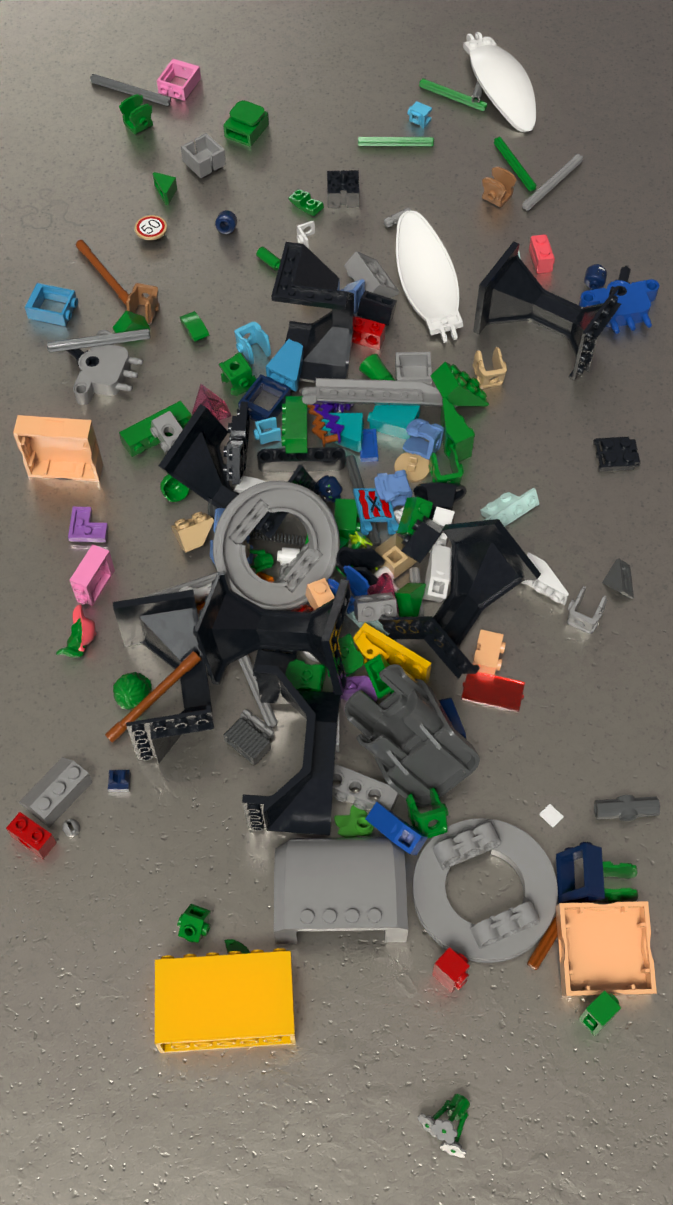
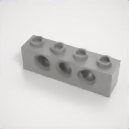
M171 411L152 420L150 428L152 435L160 440L162 450L168 452L183 430ZM170 432L173 435L168 437L165 433Z
M334 763L333 781L339 780L341 782L339 785H333L332 795L335 799L341 802H350L360 810L367 809L371 811L376 801L371 800L369 797L376 795L380 798L377 802L391 812L393 811L399 797L398 792L385 783ZM358 788L360 792L353 793L350 789Z

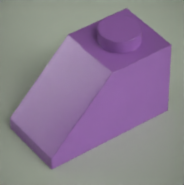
M347 677L341 699L348 701L355 692L362 690L375 702L377 701L378 697L369 677Z

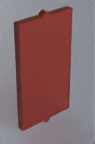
M481 672L467 674L466 680L462 684L464 689L461 700L519 713L521 700L524 699L523 690L525 682Z

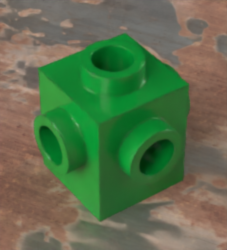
M190 904L178 920L177 926L180 927L178 936L185 938L189 942L199 943L202 937H206L209 933L211 924L208 921L211 911Z

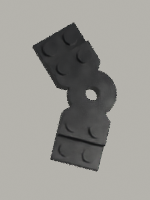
M241 401L240 409H237V416H232V423H228V434L230 436L227 446H224L223 451L224 457H227V464H224L223 473L227 475V481H232V484L240 485L243 475L246 473L247 464L246 453L248 452L250 417L248 402Z

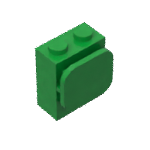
M245 100L237 102L229 113V119L223 125L224 137L251 147L269 125L268 112L264 111L263 107Z

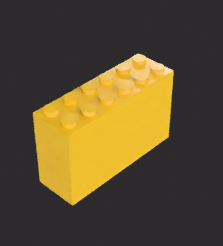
M277 948L273 952L252 950L248 954H242L240 951H231L228 955L207 953L206 956L197 957L195 954L183 955V958H174V956L167 955L155 960V1045L160 1053L296 1044L291 951H286L285 948Z

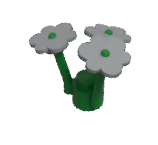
M455 1094L451 1101L446 1100L443 1107L433 1117L430 1115L425 1116L421 1113L417 1118L423 1125V1128L433 1137L437 1136L440 1141H446L440 1145L442 1150L453 1156L465 1157L466 1151L462 1149L459 1140L464 1123L468 1117L467 1110L470 1107V1103L464 1096ZM446 1110H448V1120L443 1121L441 1119H438ZM460 1119L456 1130L454 1129L453 1121Z

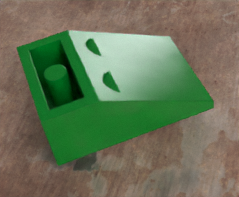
M445 361L430 375L442 398L446 397L449 403H452L454 406L489 405L486 399L487 394L480 389L479 381L474 377L470 378L465 371L461 372L456 365H450Z
M445 397L442 399L440 425L444 428L443 449L449 460L451 450L455 449L458 462H461L472 456L475 433L472 428L467 426L463 416L456 412L454 405L449 403Z

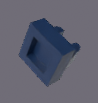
M109 770L108 791L129 792L130 770Z

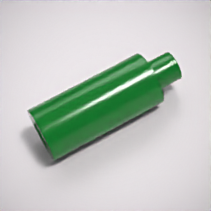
M260 247L257 250L256 256L277 271L281 259L265 247Z

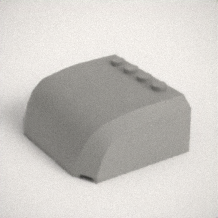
M387 837L292 838L275 848L274 937L276 944H297V932L384 930L385 942L407 941L408 913L405 853L402 848Z

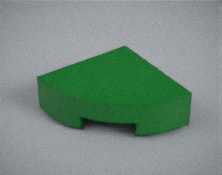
M233 939L224 940L227 953L231 951H240L242 954L250 953L244 944Z

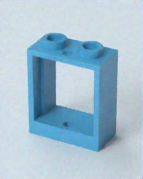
M37 283L25 306L27 317L31 320L66 327L68 321L72 318L74 308L78 306V298H76L75 290ZM45 299L66 303L61 313L40 309Z

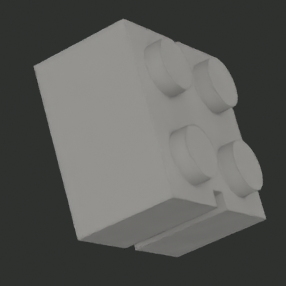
M207 133L195 139L197 154H195L193 141L181 146L183 162L200 178L212 173V169L215 171L226 165L225 150Z
M396 352V381H421L432 386L430 352Z

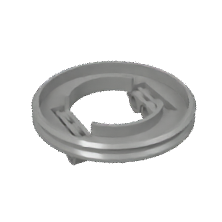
M269 481L256 484L237 495L223 511L216 526L213 539V556L217 572H226L230 588L233 592L265 610L286 611L309 602L305 595L307 584L323 578L328 583V579L332 577L336 568V557L340 550L337 523L327 504L308 488L285 481ZM268 511L272 513L289 512L296 516L304 525L309 542L302 547L296 555L297 557L290 562L284 570L285 572L276 581L263 580L253 572L246 558V545L241 544Z
M479 818L448 826L447 833L435 836L428 842L417 860L413 876L412 894L418 918L424 929L436 943L445 950L450 947L457 954H463L469 961L494 963L506 961L525 953L542 938L555 914L558 886L556 875L548 856L531 836L509 823ZM491 850L490 855L505 860L519 875L523 886V902L521 905L509 908V910L495 917L491 916L489 919L472 924L461 918L451 907L446 895V877L451 866Z

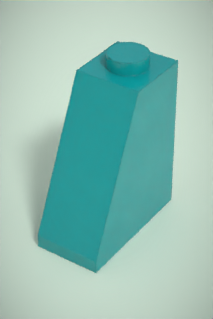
M375 405L373 412H369L368 415L369 429H376V432L407 440L411 436L406 432V428L411 421L419 418L421 406Z
M329 413L339 416L340 419L336 424L345 427L340 435L341 443L338 445L356 452L362 451L363 413ZM323 419L321 422H325V426L321 430L327 431L325 436L333 435L330 433L332 429L326 428L329 420Z

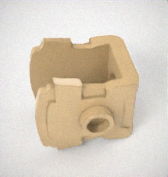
M495 347L492 362L494 370L492 371L485 370L481 351H476L472 367L475 375H477L476 379L480 383V389L503 385L507 366L505 361L503 362L502 354L498 347Z

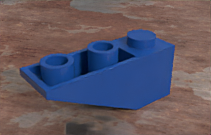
M377 801L365 818L388 839L410 855H417L428 838Z

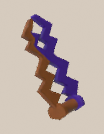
M314 403L308 405V408H310L308 413L317 416L312 422V425H315L311 429L312 432L322 440L323 447H325L326 443L338 441V444H340V435L345 427L336 424L340 419L339 416L329 414L334 406L329 405L330 403L322 404L321 406ZM323 419L329 420L326 428L332 429L330 433L333 435L325 436L327 431L321 430L325 426V422H321Z

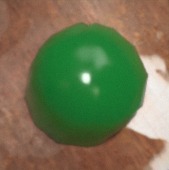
M169 474L160 482V490L170 502H179L185 499L189 493V488Z

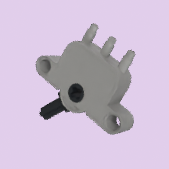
M100 330L96 334V336L111 334V332L108 330ZM114 344L91 347V351L87 350L86 352H83L81 349L66 350L76 359L80 369L73 387L76 401L80 405L89 404L94 393L113 396L119 393L120 390L132 391V386L123 384L126 377H138V373L129 371L130 364L143 365L142 359L130 357L124 347Z

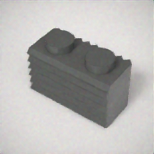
M239 718L223 734L225 742L254 766L271 749L269 737L263 732H257L255 726L249 720L245 721Z

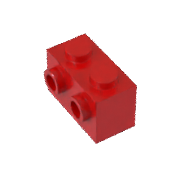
M449 947L434 963L432 975L451 993L455 989L459 991L468 981L466 979L469 977V961L463 954H457Z

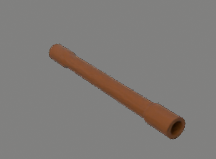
M78 240L76 242L77 249L90 261L127 307L128 292L121 287L98 260L89 246L83 240Z
M194 651L190 653L168 677L121 721L117 722L105 736L114 743L127 730L126 722L136 721L202 659Z

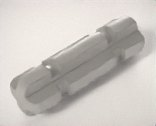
M407 207L403 211L401 210L391 215V218H385L384 225L389 228L393 224H397L404 212L412 210Z
M245 709L241 713L240 718L245 721L249 720L255 726L257 732H263L271 739L274 736V730L269 726L267 727V724L256 715H252L251 711Z

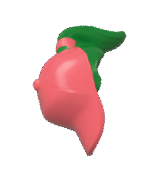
M81 604L77 605L73 611L74 624L71 626L72 633L67 640V647L59 649L56 655L79 658L83 656L85 646L90 644L96 636L95 622L84 616Z

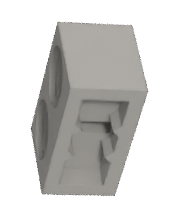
M392 592L353 597L355 599L354 615L358 623L379 620L382 614H385L387 617H397L396 598Z

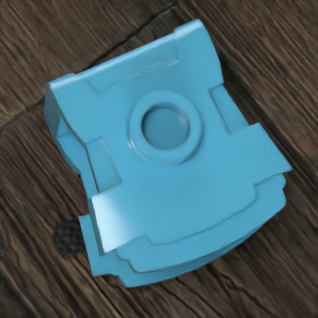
M257 322L248 323L234 331L237 343L236 348L238 352L243 353L249 364H254L251 345L255 343L262 348L267 357L271 355L269 336L261 329ZM247 333H250L247 339L243 338Z

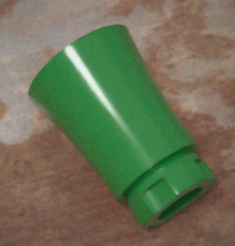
M378 354L368 356L359 367V371L370 380L396 381L382 363Z

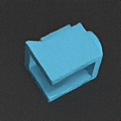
M416 101L408 109L409 121L420 125L424 129L431 121V117L427 115L432 111V107Z
M276 417L255 422L253 434L255 440H259L261 445L273 441H281L280 427L277 428Z

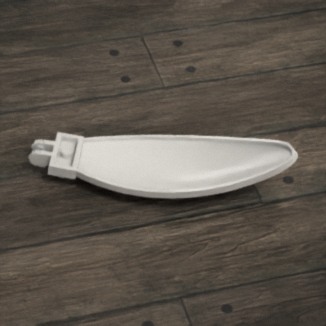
M475 32L474 39L471 33L467 34V42L463 43V48L470 55L471 66L480 86L495 107L515 129L520 132L531 131L536 122V103L533 87L526 71L511 54L496 46L491 37L482 38L480 32Z
M406 211L399 218L396 234L397 267L403 291L413 309L426 321L431 336L440 333L442 341L445 343L447 342L445 332L451 331L453 340H456L458 337L455 329L463 327V321L459 313V286L453 263L443 243L427 220L417 211Z

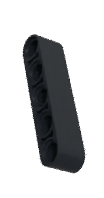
M340 447L307 448V453H286V448L262 449L257 453L258 469L266 473L294 472L299 464L307 472L340 471L345 467L346 453Z

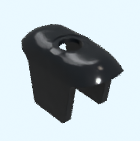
M433 482L421 483L414 488L413 492L415 497H420L433 503L429 519L433 520L436 507L452 511L454 502L462 499L467 490L458 483Z
M342 547L336 557V565L345 576L344 566L351 564L352 568L359 572L368 581L370 586L378 582V578L372 574L371 569L385 563V560L372 548L352 549Z

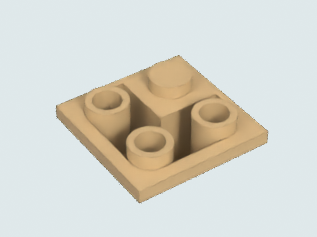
M197 512L190 519L185 520L183 518L175 521V525H172L171 528L182 550L188 552L203 546L214 520L206 513Z
M397 533L374 549L385 560L384 565L379 567L386 566L394 575V579L417 562L401 551L403 539Z

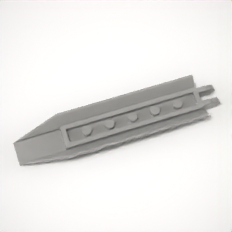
M316 378L315 387H305L301 391L303 403L309 405L316 402L323 404L442 406L443 399L437 387L421 381Z

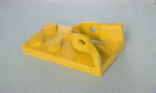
M364 623L353 637V641L358 647L357 651H360L365 658L364 664L368 662L367 658L371 660L381 654L390 665H400L414 679H420L426 684L429 682L431 662L367 623Z

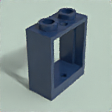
M260 374L238 402V407L240 409L241 401L248 402L249 417L255 422L272 417L277 418L282 411V403H286V396H291V390L287 385ZM262 390L279 397V400L270 411L253 403Z
M581 842L579 846L565 848V851L556 854L558 904L592 903L605 899L601 847L595 846L591 842ZM583 858L585 887L575 889L574 861Z

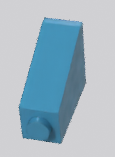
M288 339L266 365L267 377L287 385L296 392L304 359L303 345Z

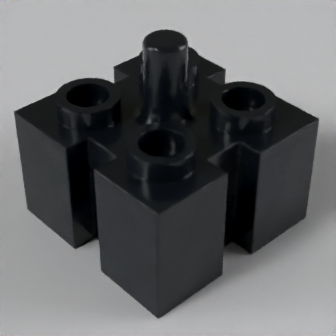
M359 170L327 171L328 208H340V205H347V208L359 207Z

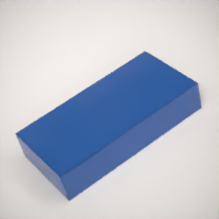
M363 429L360 462L378 461L376 429Z

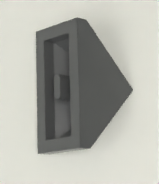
M617 559L602 583L629 599H633L630 565L621 559Z

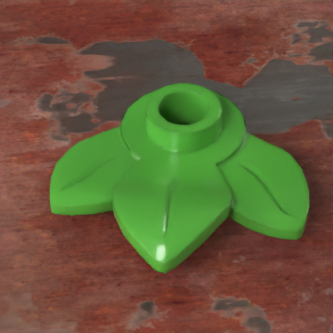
M354 805L351 806L350 815L334 816L335 824L340 828L338 834L345 838L358 835L368 836L373 832L374 826L365 819L367 812L356 808Z

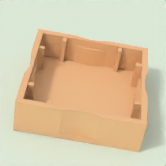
M17 416L13 434L18 449L23 455V463L28 477L100 481L103 462L92 420Z
M648 901L615 902L612 904L559 903L555 906L562 997L599 996L604 990L608 994L611 993L613 995L657 994L654 960L650 949L651 927Z

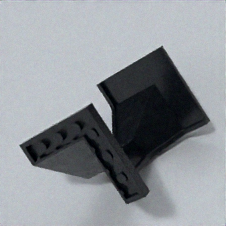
M513 241L479 284L473 332L480 334L485 326L489 324L532 321L564 336L569 340L577 357L574 369L569 375V378L575 381L578 375L581 376L584 370L589 372L597 338L621 305V303L617 302L619 298L617 297L618 288L612 286L607 300L601 304L581 307L545 290L519 258L520 244Z
M286 242L271 295L272 301L332 309L331 312L314 323L289 322L285 342L290 339L303 345L304 359L299 381L316 383V378L347 379L354 330V294L340 291V278L304 244Z
M200 404L158 466L216 508L225 509L239 495V493L231 488L229 481H227V475L223 473L224 461L220 445L228 431L207 407ZM299 464L288 482L306 487L319 495L320 487L305 468ZM268 511L254 527L253 531L271 539L289 512L272 513Z
M499 519L446 524L442 529L452 543L451 590L434 617H387L385 614H382L378 620L383 625V629L390 633L388 637L391 639H424L458 680L462 674H476L480 669L478 665H473L459 649V646L481 612L521 582L537 580L541 575Z
M218 572L215 580L212 581L210 593L206 595L205 605L200 610L199 620L193 628V634L196 636L198 648L201 650L203 662L206 664L207 674L210 676L212 684L220 685L225 670L230 663L257 649L309 652L329 670L334 694L343 696L347 677L338 637L352 595L349 580L341 579L335 598L312 612H293L259 608L231 590L226 572Z
M193 590L113 602V610L125 647L144 645L173 669H176L193 651L202 659L180 678L184 710L181 713L126 722L137 760L148 761L153 757H157L158 763H160L182 734L214 729L206 664L203 662L201 650H199L196 636L193 634L194 625L198 622Z
M256 665V677L261 703L291 704L307 721L302 769L271 796L243 794L242 805L247 825L256 831H262L266 828L267 831L330 835L332 827L331 814L336 737L341 695H335L334 692L296 690L278 666Z

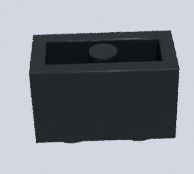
M365 290L360 299L357 316L389 326L393 319L397 300Z
M423 516L421 521L419 519L416 520L412 526L413 532L410 535L406 534L401 542L403 544L401 551L419 563L422 562L438 540L443 529L426 516Z

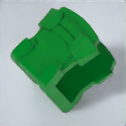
M139 94L125 99L119 106L123 114L125 126L135 135L153 126L151 119L152 105L150 106L148 103L141 105L143 104V96Z
M240 352L218 364L222 370V383L231 382L232 384L230 389L231 395L238 396L247 392L257 379L255 375H252L251 367Z
M455 449L451 450L449 460L452 474L447 475L440 474L435 452L431 453L428 465L431 477H433L431 483H461L464 471L462 464L458 462Z
M350 633L338 639L346 677L363 666L365 659L361 652L355 648Z
M297 659L289 663L285 675L296 690L322 692L326 678L323 665H309Z
M434 788L430 789L431 811L420 813L412 794H409L406 798L408 818L412 826L428 838L448 832V809L445 803L440 802ZM430 821H438L434 826H428Z
M611 861L603 862L604 877L630 879L637 876V866L632 865V863L613 865ZM604 888L605 899L598 901L611 904L615 902H636L638 891L631 888Z

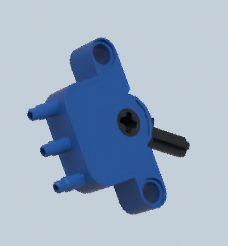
M627 265L621 268L618 280L615 279V281L608 284L607 289L599 288L584 291L579 301V306L581 307L601 304L607 300L612 286L618 288L617 297L619 298L617 302L621 303V305L606 325V327L612 328L615 334L620 332V326L628 325L631 331L636 329V323L644 322L647 328L652 326L648 314L651 302L656 299L660 286L658 281L653 279L632 282L630 284L628 279L631 269Z

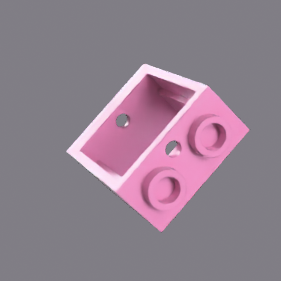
M172 59L157 80L158 93L185 101L201 79L200 66ZM175 76L188 79L183 87L170 83Z
M92 544L70 578L75 598L79 603L93 606L113 575L115 569L109 550Z

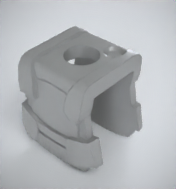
M583 586L576 600L572 599L567 610L570 612L567 624L592 634L597 628L598 621L605 610L607 596H603L593 618L576 612L586 591V587Z

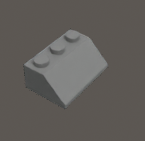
M356 251L344 265L348 271V276L354 279V281L365 280L366 291L388 298L400 293L376 259Z
M62 757L19 803L50 828L92 783L91 777L76 762Z

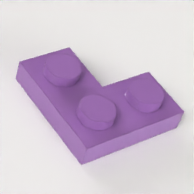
M73 506L68 539L71 542H106L108 524L91 522V507Z

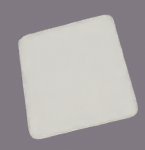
M551 804L539 814L551 827H554L563 819V815Z

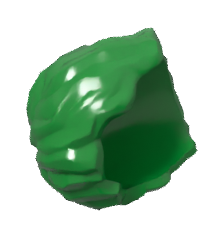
M137 672L122 675L113 685V696L117 705L127 710L135 708L151 693V681Z

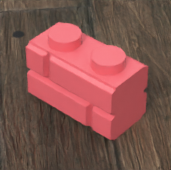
M547 235L532 236L529 252L536 273L552 272L555 258Z

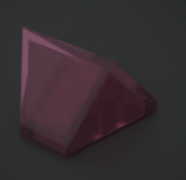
M200 384L192 415L198 406L202 404L208 408L218 421L231 417L225 401Z
M383 573L378 578L377 584L371 585L367 591L368 595L392 592L396 598L392 579L388 573ZM396 600L397 614H398V613H400V612H399V608H398V604H397V600Z

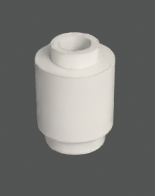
M282 547V550H278L277 561L281 562V566L283 564H290L297 557L296 555L300 552V549Z

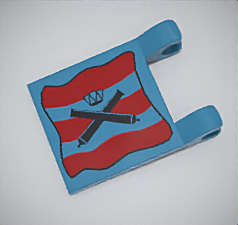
M354 488L353 494L360 518L361 533L369 535V532L372 531L370 522H387L388 534H396L399 524L395 520L391 501L386 503L385 500H381L376 492V488Z

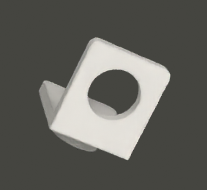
M314 221L297 226V241L300 244H304L308 249L309 241L307 236L315 233ZM306 227H311L308 232H303Z

